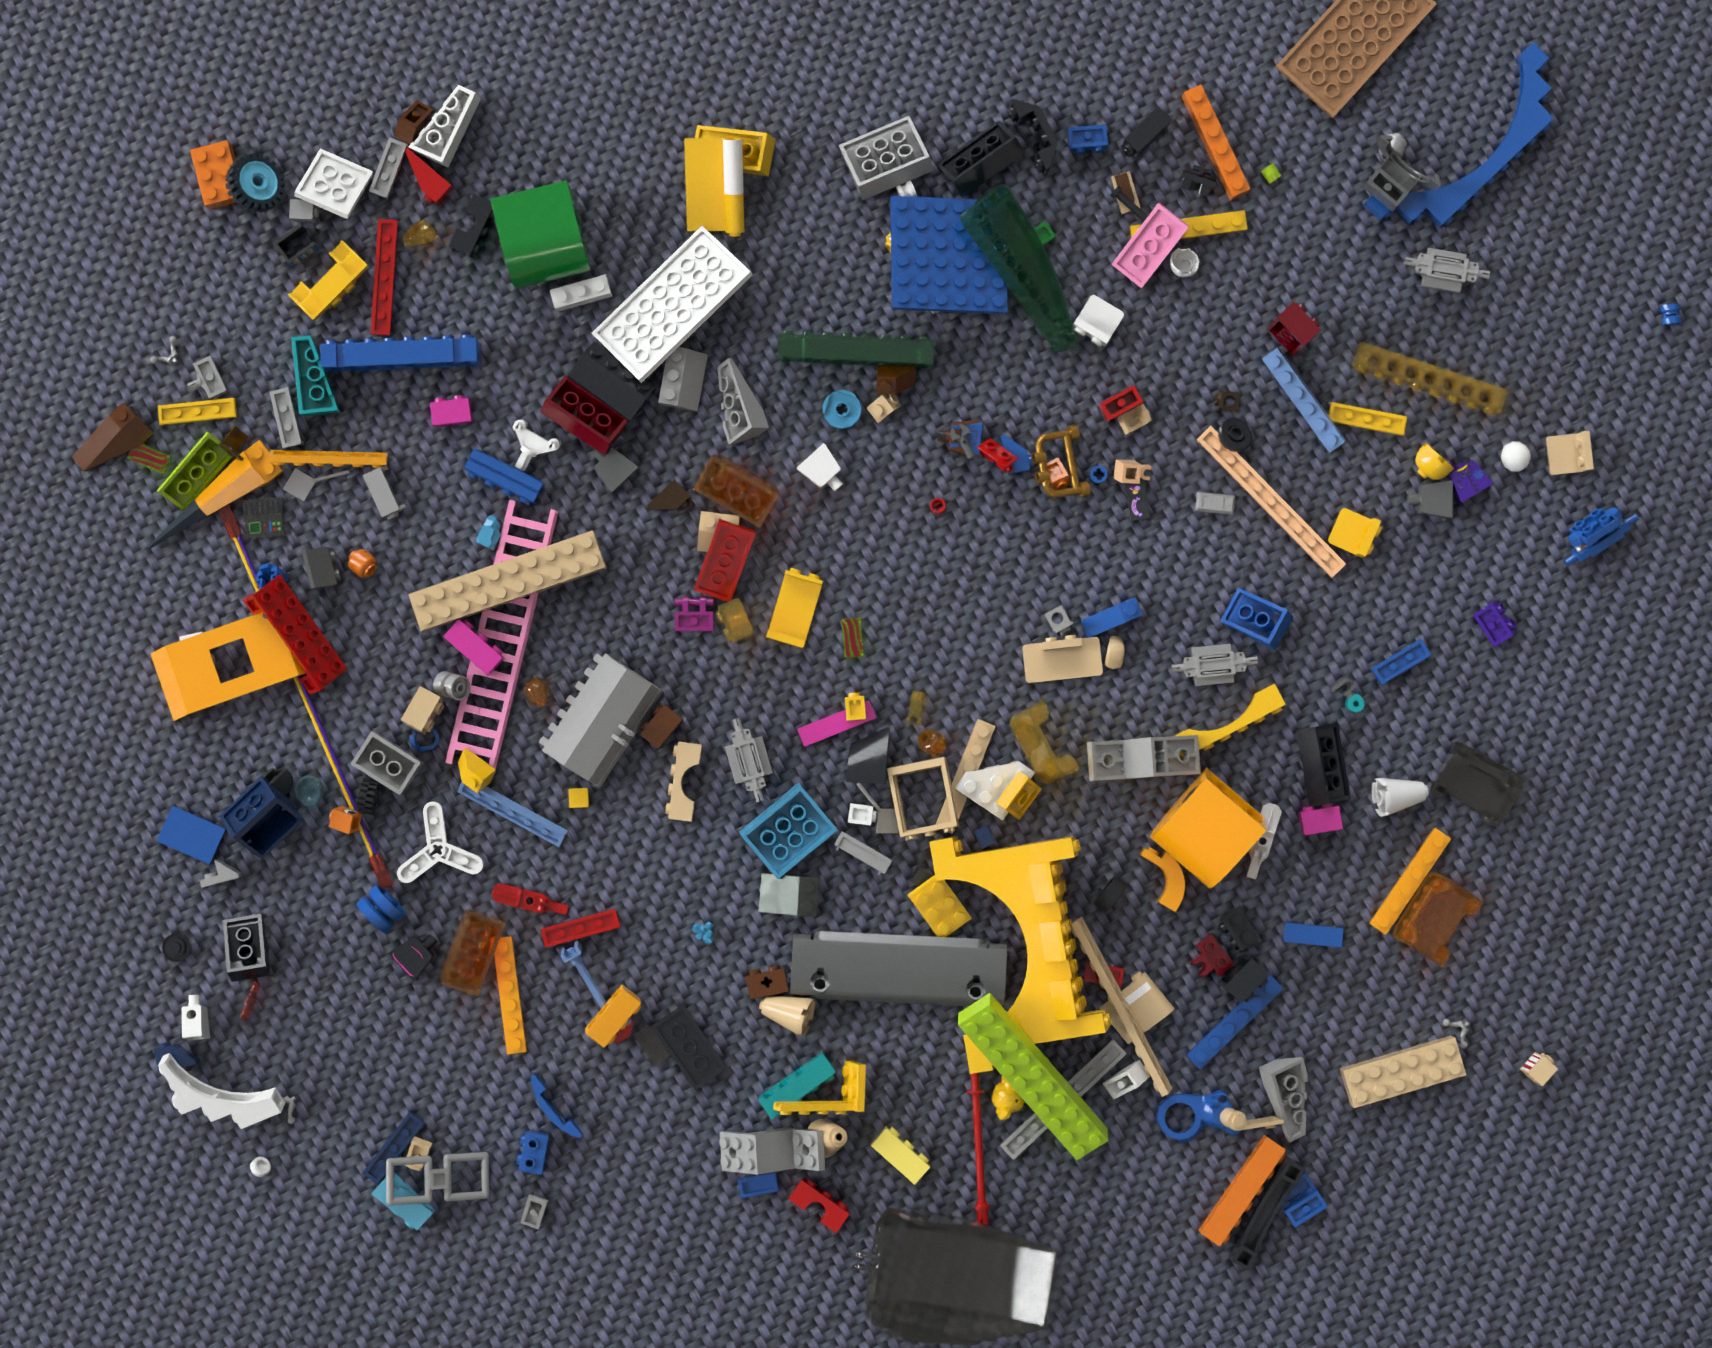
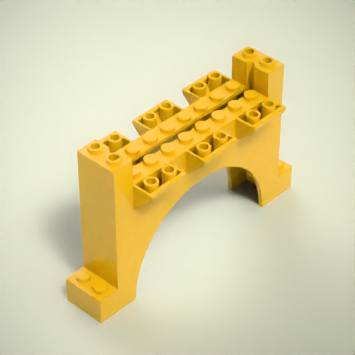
M958 836L930 841L936 880H961L979 885L1000 898L1018 920L1027 945V972L1021 992L1007 1013L1031 1041L1037 1044L1106 1033L1111 1025L1110 1013L1106 1014V1009L1083 1012L1085 1007H1087L1085 995L1082 996L1081 994L1083 980L1082 976L1078 977V972H1076L1078 971L1077 960L1073 959L1074 951L1077 949L1076 940L1071 937L1072 919H1068V915H1065L1068 913L1067 902L1062 899L1067 890L1065 880L1062 881L1060 875L1063 873L1062 862H1058V860L1076 857L1078 852L1081 851L1079 839L1076 840L1075 836L963 855L960 853V851H963L962 841L958 840ZM966 1034L963 1035L970 1074L994 1070L995 1067Z

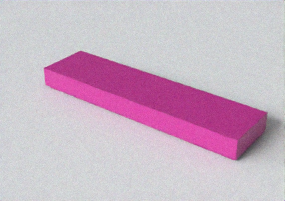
M868 700L865 702L866 719L847 721L846 710L800 727L797 730L805 747L873 720L876 716Z

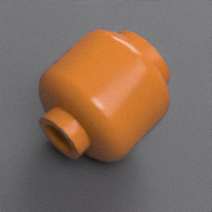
M365 549L355 550L348 557V567L358 577H370L377 569V560Z

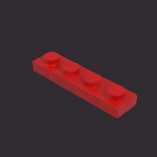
M616 908L540 930L545 948L616 929L621 927Z

